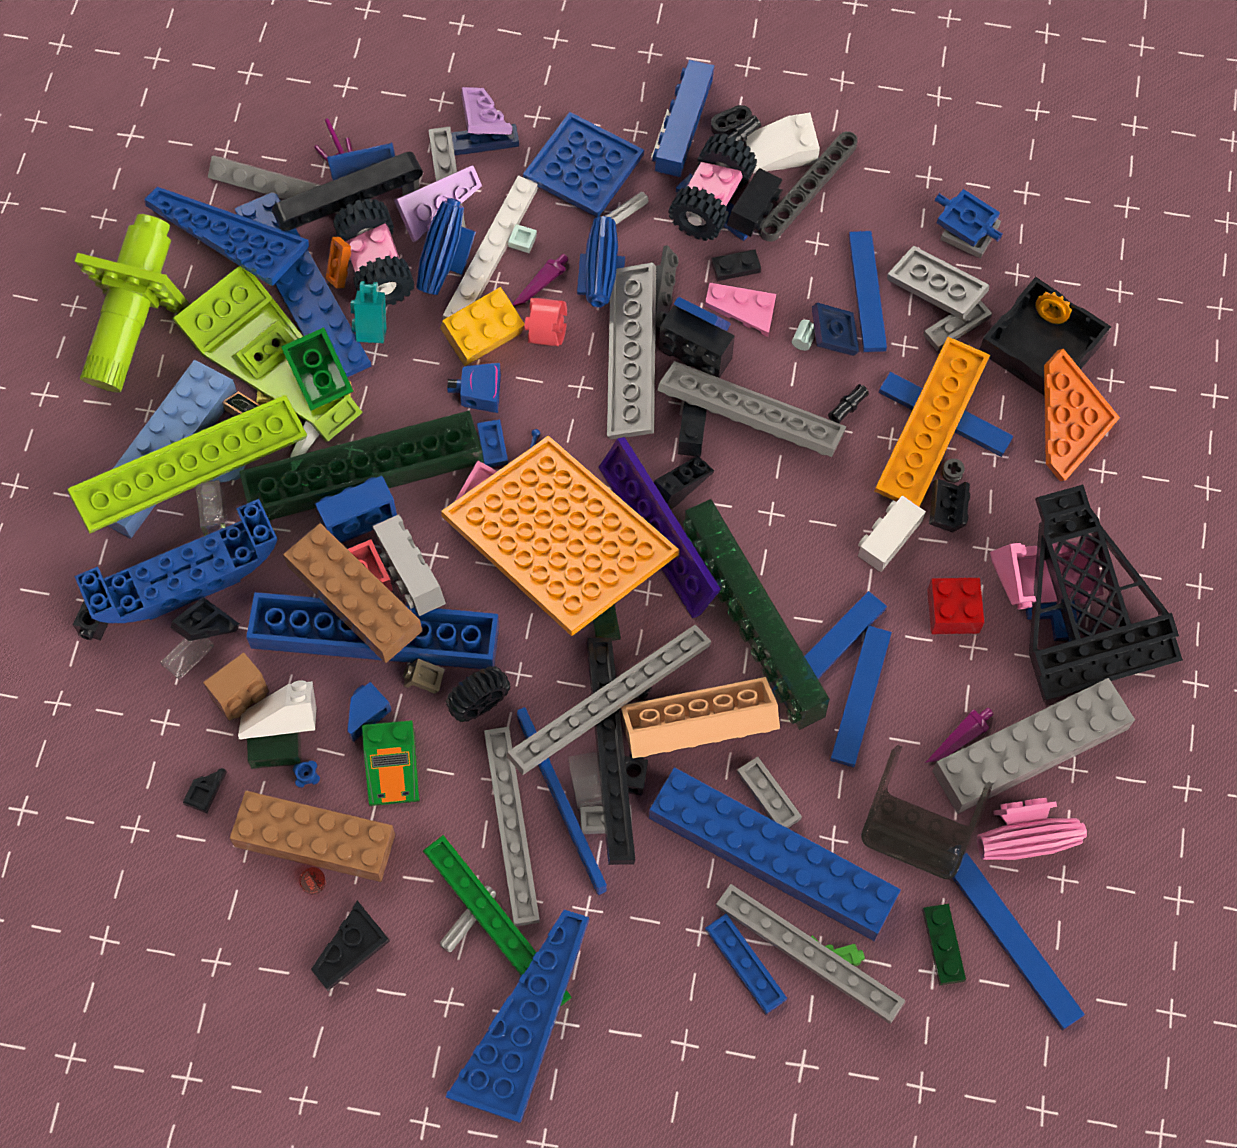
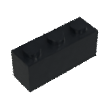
M758 168L732 209L727 225L749 237L752 236L755 229L759 231L765 220L763 216H768L773 208V200L777 202L783 190L780 189L783 179Z

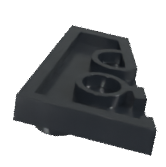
M358 900L352 907V911L346 920H343L339 926V930L332 941L327 944L311 968L313 974L327 991L390 942L389 938Z

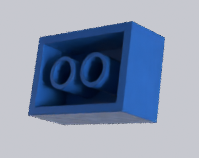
M383 476L369 478L361 485L348 487L337 495L324 497L318 503H315L321 524L341 544L374 530V525L397 515L394 499Z

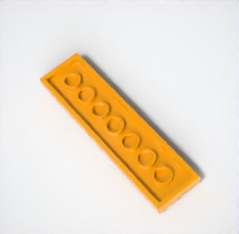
M947 337L874 492L896 502L901 496H904L920 507L990 357L989 354Z

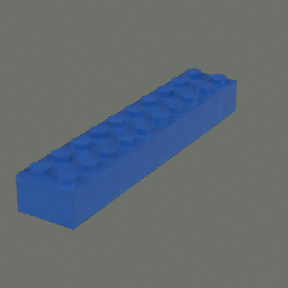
M254 592L246 636L251 649L382 660L320 598ZM406 606L420 619L422 632L389 661L412 663L417 659H421L433 665L485 669L495 665L499 633L498 614L436 608L419 616L414 608L410 609Z
M675 767L649 810V819L872 941H875L901 891L896 886Z

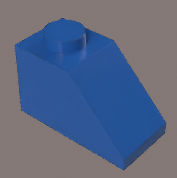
M371 682L366 686L358 687L351 697L347 731L353 742L363 735L362 725L376 724L392 711L388 700Z

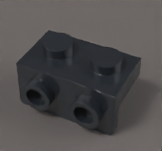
M941 479L933 481L930 525L952 533L966 526L969 518L970 483L964 482L957 486Z

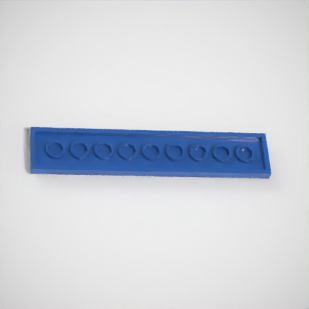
M271 192L234 208L235 213L239 216L281 230L271 211L272 207L280 202L276 193ZM296 228L285 231L300 237ZM307 249L280 277L275 286L301 334L305 336L324 327L347 377L371 367V362L360 342H356L355 333L352 332L349 322Z

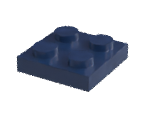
M821 303L814 304L812 306L817 346L852 356L856 355L859 352L854 313Z

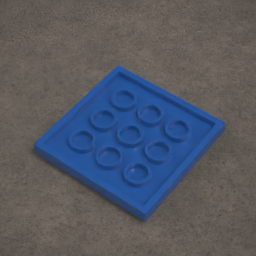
M569 112L525 170L523 178L537 183L538 187L598 217L642 159L644 149Z

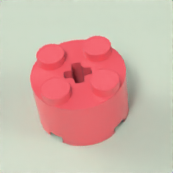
M531 298L530 317L525 319V330L529 331L528 343L548 346L562 345L567 323H564V316H567L566 302Z

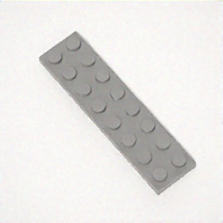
M653 262L616 269V279L610 297L607 437L610 440L654 433L656 266Z
M675 361L660 381L657 390L665 393L667 396L686 401L690 405H697L711 413L723 415L732 421L744 423L753 429L762 430L777 438H783L800 447H806L817 451L821 455L830 457L833 456L846 429V426Z

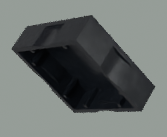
M1035 277L1018 296L1013 307L1006 314L1002 315L983 337L979 350L989 354L990 360L1045 396L1044 365L1058 350L1064 349L1076 365L1082 369L1104 343L1111 326L1086 309L1071 303L1064 296L1063 300L1070 302L1069 307L1072 309L1069 319L1060 324L1046 321L1036 310L1038 297L1045 292L1049 294L1055 292L1058 297L1063 296V294Z

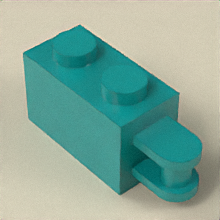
M361 281L360 291H357L355 300H351V314H355V319L353 318L352 332H356V342L384 344L387 331L385 292H378V282L365 284V281Z

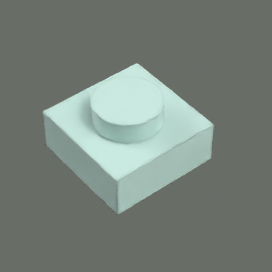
M516 224L509 238L508 247L530 253L537 237V230Z

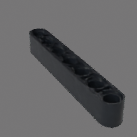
M405 152L276 203L271 211L279 228L282 231H289L338 212L342 208L345 209L347 208L346 205L350 203L354 205L356 204L355 201L360 200V202H363L365 199H371L414 182L423 175V170L414 153Z

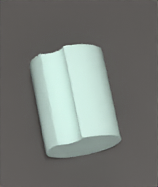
M802 320L792 339L794 347L804 351L809 350L815 337L814 323H811L810 320Z

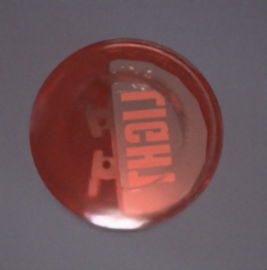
M310 867L301 873L299 883L304 892L317 894L324 889L326 878L319 868Z

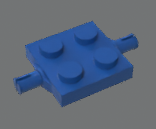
M963 189L958 196L951 200L941 193L936 196L934 201L945 207L944 212L937 219V224L972 247L985 235L992 237L997 242L1002 237L1003 233L992 227L999 218L1000 212Z

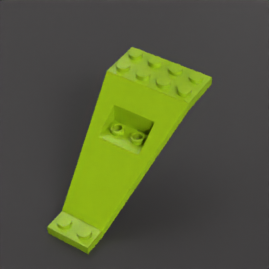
M238 266L172 318L202 356L272 400L286 395L295 413L309 422L325 442L330 441L363 413L349 394L315 410H310L281 346L303 336L255 275L241 266ZM273 339L278 341V347L272 345ZM255 353L261 355L260 361L254 359Z

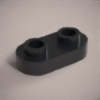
M737 105L723 111L712 118L711 131L720 136L722 134L729 135L733 132L734 127L740 126L752 116V112L744 105Z

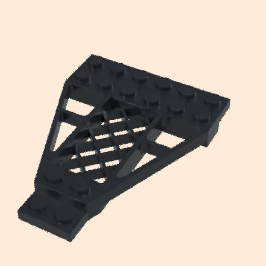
M1084 485L1035 498L1042 522L1039 523L1033 593V596L1036 597V602L1032 606L1029 656L1043 701L1089 688L1107 678L1110 681H1114L1182 661L1183 659L1176 640L1179 634L1173 614L1166 610L1103 529L1099 518L1090 508ZM1081 537L1076 546L1067 542V540ZM1085 539L1095 544L1091 555L1080 549ZM1058 543L1056 549L1054 550L1052 545ZM1062 545L1073 550L1069 561L1058 556ZM1109 550L1134 583L1122 587L1119 586ZM1077 554L1088 559L1083 570L1073 565ZM1045 560L1057 597V604L1041 609ZM1058 562L1066 566L1062 574L1060 572ZM1093 562L1102 567L1099 578L1087 573ZM1069 569L1081 574L1076 585L1065 580ZM1085 577L1095 582L1091 593L1080 588ZM1065 585L1073 589L1069 598L1065 589ZM1100 586L1109 590L1110 593L1105 602L1095 597ZM1138 586L1156 609L1158 616L1131 624L1121 591ZM1077 592L1088 598L1083 608L1072 603ZM1092 601L1103 606L1098 617L1087 612ZM1058 609L1061 611L1069 639L1066 643L1039 650L1037 645L1040 613ZM1072 609L1080 613L1076 622ZM1107 609L1117 616L1113 625L1102 620ZM1084 616L1095 621L1090 632L1079 627ZM1099 624L1109 629L1108 631L1095 634ZM1079 632L1087 637L1080 638Z

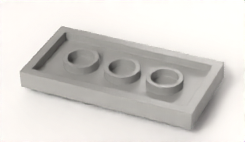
M915 246L894 266L887 277L888 281L962 320L989 291V284Z

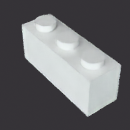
M901 496L897 502L893 500L886 510L887 515L883 519L879 517L872 527L874 531L869 536L867 534L864 535L859 542L860 550L858 557L882 572L922 523L926 511L904 496Z

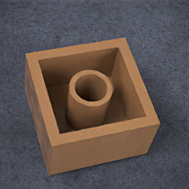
M245 653L239 655L203 682L211 700L228 721L240 717L246 711V708L253 703L263 700L266 693L269 692L262 673Z

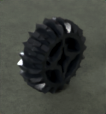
M490 666L480 669L478 672H473L472 675L459 682V685L454 687L452 692L448 694V698L445 701L449 709L448 711L459 722H468L471 719H476L497 706L500 701H503L511 688L510 682L506 674L497 666Z

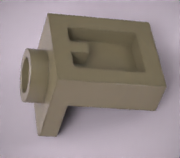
M417 659L406 666L403 672V678H405L403 686L409 688L414 685L435 694L439 691L445 669Z

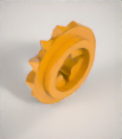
M1045 292L1036 301V310L1039 315L1051 323L1060 324L1066 322L1072 311L1069 307L1070 302L1064 301L1063 296L1058 297L1055 292L1052 294Z

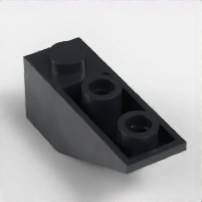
M696 456L657 478L654 484L671 510L712 475L715 470L699 456Z

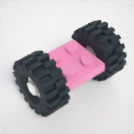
M715 134V136H711L707 140L698 157L699 167L685 189L681 188L669 207L668 213L670 214L669 218L673 220L672 223L675 226L678 225V229L681 232L683 230L686 231L688 236L693 235L698 240L701 237L703 241H707L708 238L714 240V238L718 237L728 219V211L725 210L737 186L742 188L747 184L757 166L755 153L750 152L751 148L749 146L745 147L743 141H736V137L731 136V138H728L726 134H722V136Z
M365 199L364 202L358 200L355 201L356 204L354 205L350 203L346 205L347 209L342 208L339 211L340 214L335 215L333 224L337 236L341 237L351 246L350 259L355 271L353 281L356 291H360L361 281H365V284L378 282V292H385L386 307L388 304H397L396 301L398 300L402 302L405 300L404 296L408 297L411 294L410 291L414 290L413 285L415 284L407 262L403 258L400 259L391 236L394 232V225L387 206L382 201L378 202L376 199H373L372 202H370V199Z

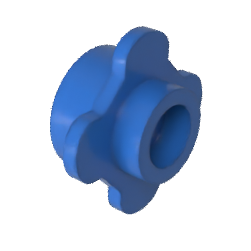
M315 761L294 765L293 772L297 778L295 781L297 787L303 788L307 784L312 783L316 785L319 783L320 777L316 772L317 763Z

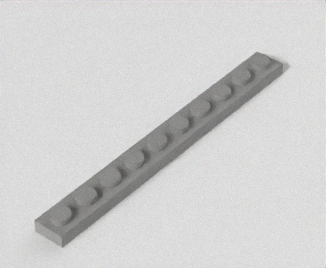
M696 625L692 626L508 751L507 758L524 775L707 649L711 644V640Z

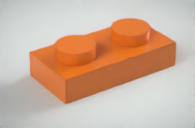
M332 237L326 279L336 289L345 287V281L348 277V263L351 257V246L341 237Z

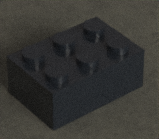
M674 305L660 325L659 349L665 355L674 356L687 366H693L704 373L720 378L732 360L735 335Z

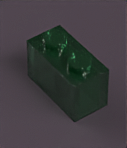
M300 733L247 738L248 763L251 769L290 766L302 763Z

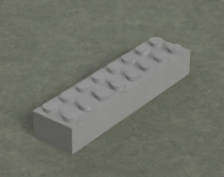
M1107 678L937 761L932 772L955 811L959 814L1128 730L1135 721V718L1110 679Z

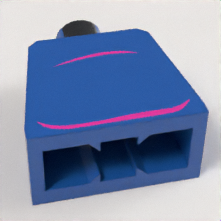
M500 363L463 367L461 379H448V393H460L461 405L463 407L498 413L501 380Z

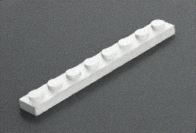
M521 176L517 177L443 314V320L480 299L508 246V241L515 225L520 224L538 190L537 183Z

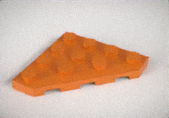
M1060 349L1044 365L1045 454L1047 467L1059 481H1065L1120 417L1064 349Z

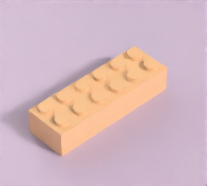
M766 677L627 704L621 707L623 729L632 758L647 757L652 754L671 752L677 749L696 747L712 742L717 743L722 740L742 738L747 735L767 733L780 729L778 704Z

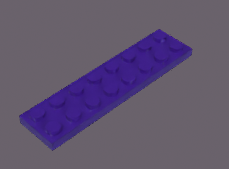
M618 438L598 468L613 492L679 549V555L661 569L691 617L696 618L704 612L721 588L626 438Z

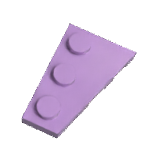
M462 87L461 96L468 133L512 134V126L504 121L502 112L495 109L493 100L484 88Z

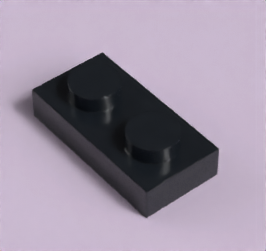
M756 249L712 258V266L717 281L761 273V265Z

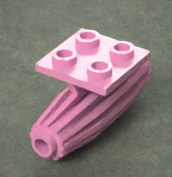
M1047 798L1025 800V806H1023L1022 802L1000 804L1001 809L993 810L994 816L1000 815L1007 825L978 834L977 846L983 860H1016L1053 854L1083 843V839L1086 838L1087 831L1084 823H1080L1079 819L1047 818L1050 808L1057 807L1056 802H1048Z

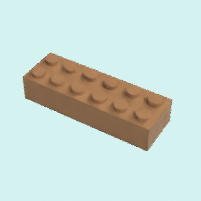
M321 523L283 554L287 567L385 663L422 632L420 619Z
M245 790L230 840L236 848L382 882L395 838V831L393 825Z

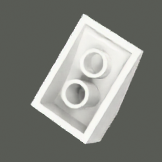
M810 113L787 116L751 133L745 141L746 146L751 148L750 152H754L756 155L757 166L753 173H756L758 168L765 171H774L813 165L818 160L820 150Z
M300 680L287 684L248 708L241 715L239 739L315 730L317 707L313 682Z

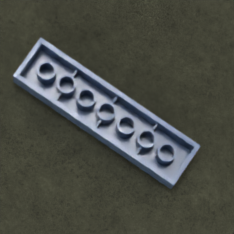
M194 360L114 468L214 426L225 411L222 402L237 392L234 381ZM156 505L110 524L108 527L131 539Z

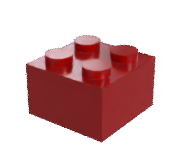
M932 578L927 589L931 634H980L985 623L980 578Z

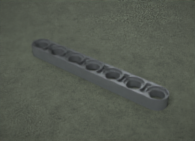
M849 131L842 132L767 216L760 229V235L764 240L769 242L777 240L856 150L858 138L854 133ZM849 139L853 144L845 146L842 144V141ZM838 154L841 158L839 160H832L829 158V155ZM818 168H824L828 171V173L825 175H820L816 172V170ZM810 182L815 185V188L810 190L806 189L803 185ZM799 197L802 199V203L794 204L790 199ZM779 212H787L789 217L781 219L777 214ZM772 226L776 229V232L769 234L764 229Z

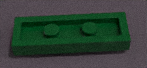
M949 904L924 907L922 911L939 986L965 982L966 976Z

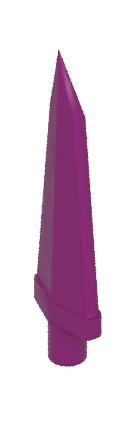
M562 254L556 260L549 259L512 305L516 306L526 303L560 274H563L566 271L563 265L569 260L568 257Z
M987 707L980 714L974 709L969 712L968 716L925 763L939 761L951 755L982 733H985L989 729L986 721L994 715L991 709Z

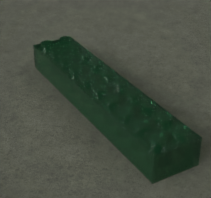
M470 410L241 470L239 473L247 504L259 499L270 521L315 509V503H318L322 498L337 495L348 487L361 485L372 477L383 476L388 488H393L475 466L477 461L482 463L484 461Z
M712 499L685 510L684 532L721 588L717 594L719 600L722 603L725 602L728 606L730 619L733 622H737L743 641L748 642L752 648L751 654L757 663L760 662L764 668L762 670L764 677H766L768 683L772 682L776 688L774 690L776 698L780 703L785 704L790 722L792 724L796 723L798 729L801 730L825 718L830 700Z

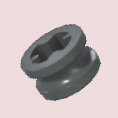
M958 459L947 460L942 469L943 478L948 482H958L965 471L964 464ZM951 467L956 468L955 474L951 473Z

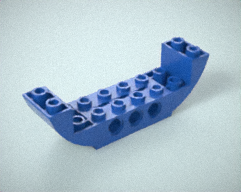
M257 499L236 508L241 521L104 578L98 567L74 576L91 618L106 623L152 620L241 582L242 578L254 571L268 558L278 540L260 500Z

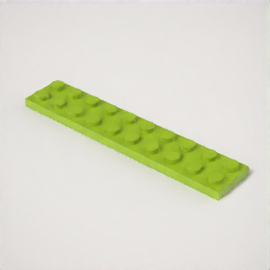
M283 395L67 489V492L90 534L301 441L307 437V433L288 397Z

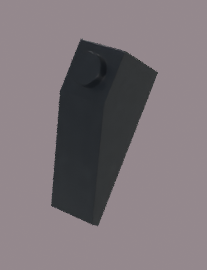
M684 401L678 454L701 457L707 409L697 405H690L686 401Z

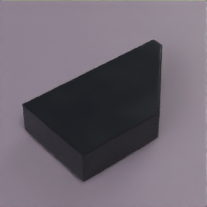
M221 768L210 775L194 779L183 800V804L208 813L227 773L226 769Z

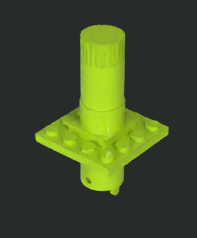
M137 214L134 225L128 226L117 262L77 253L75 262L81 268V271L86 273L88 278L96 283L95 286L99 287L102 293L106 295L100 311L101 315L80 376L83 382L112 392L122 391L135 347L150 307L158 309L160 305L167 307L166 309L171 312L180 313V311H183L190 305L167 275L161 274L171 243V239L167 237L170 224L157 217Z

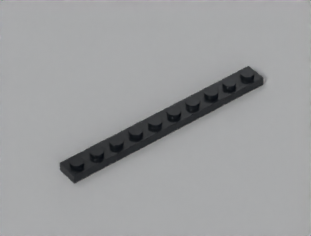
M587 638L591 695L616 679L612 638ZM618 709L595 725L608 865H634L635 850L620 710Z

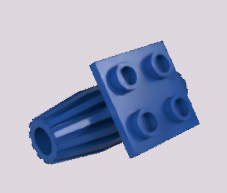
M448 197L447 201L442 200L430 224L419 261L416 288L422 292L438 295L449 271L461 275L464 273L476 231L462 227L464 207L460 205L461 201Z
M598 216L592 223L587 240L586 254H580L577 294L586 295L587 302L591 303L592 306L603 307L610 301L616 279V269L625 267V256H618L615 220L611 219V217Z

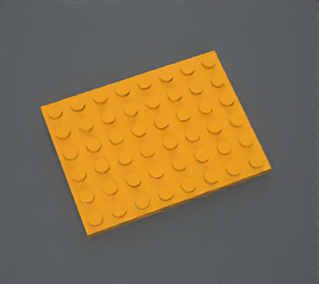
M549 436L441 511L443 519L570 636H573L679 555V549Z

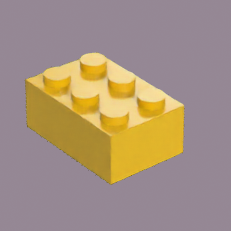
M499 287L442 320L440 329L463 365L467 366L522 334L525 324L502 288Z

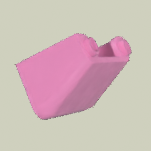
M1085 539L1080 549L1091 555L1095 544ZM1067 541V542L1073 544L1074 546H1076V545L1078 544V542L1076 543V542ZM1021 543L1003 546L991 551L990 555L992 564L1013 606L1017 605V609L1031 608L1032 604L1036 602V597L1033 596L1037 546L1025 547ZM1058 544L1052 545L1054 550L1056 549ZM1062 545L1058 556L1069 561L1073 550ZM1077 554L1073 565L1083 570L1088 559ZM1044 560L1041 603L1057 602L1047 564ZM1058 562L1059 569L1062 574L1066 566ZM1093 562L1087 573L1099 578V565ZM1069 569L1065 580L1076 585L1081 574ZM1085 577L1080 588L1091 593L1095 582ZM1065 585V589L1069 598L1073 589ZM1102 586L1098 588L1095 597L1104 595ZM1077 592L1073 601L1080 600V604H1085L1088 598Z

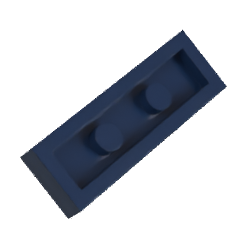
M510 124L512 126L511 135L468 133L467 130L451 132L454 155L519 147L516 124Z

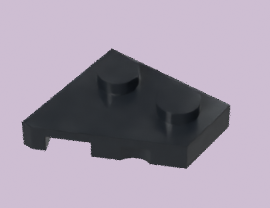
M203 597L175 618L170 628L188 641H194L236 632L240 623Z

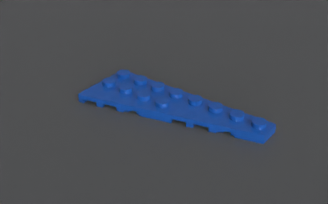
M156 187L144 199L145 205L272 286L309 248V241L305 238L160 187Z
M563 910L540 950L533 957V961L526 972L522 974L517 986L511 995L508 996L490 1024L480 1044L474 1049L473 1055L464 1069L462 1068L457 1080L450 1091L447 1092L446 1098L518 1123L522 1122L590 920L589 917Z

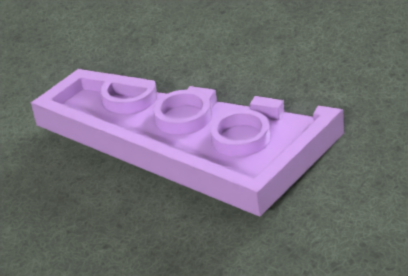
M473 165L394 200L412 242L417 241L429 230L442 200L447 201L449 197L457 199L462 203L482 187Z

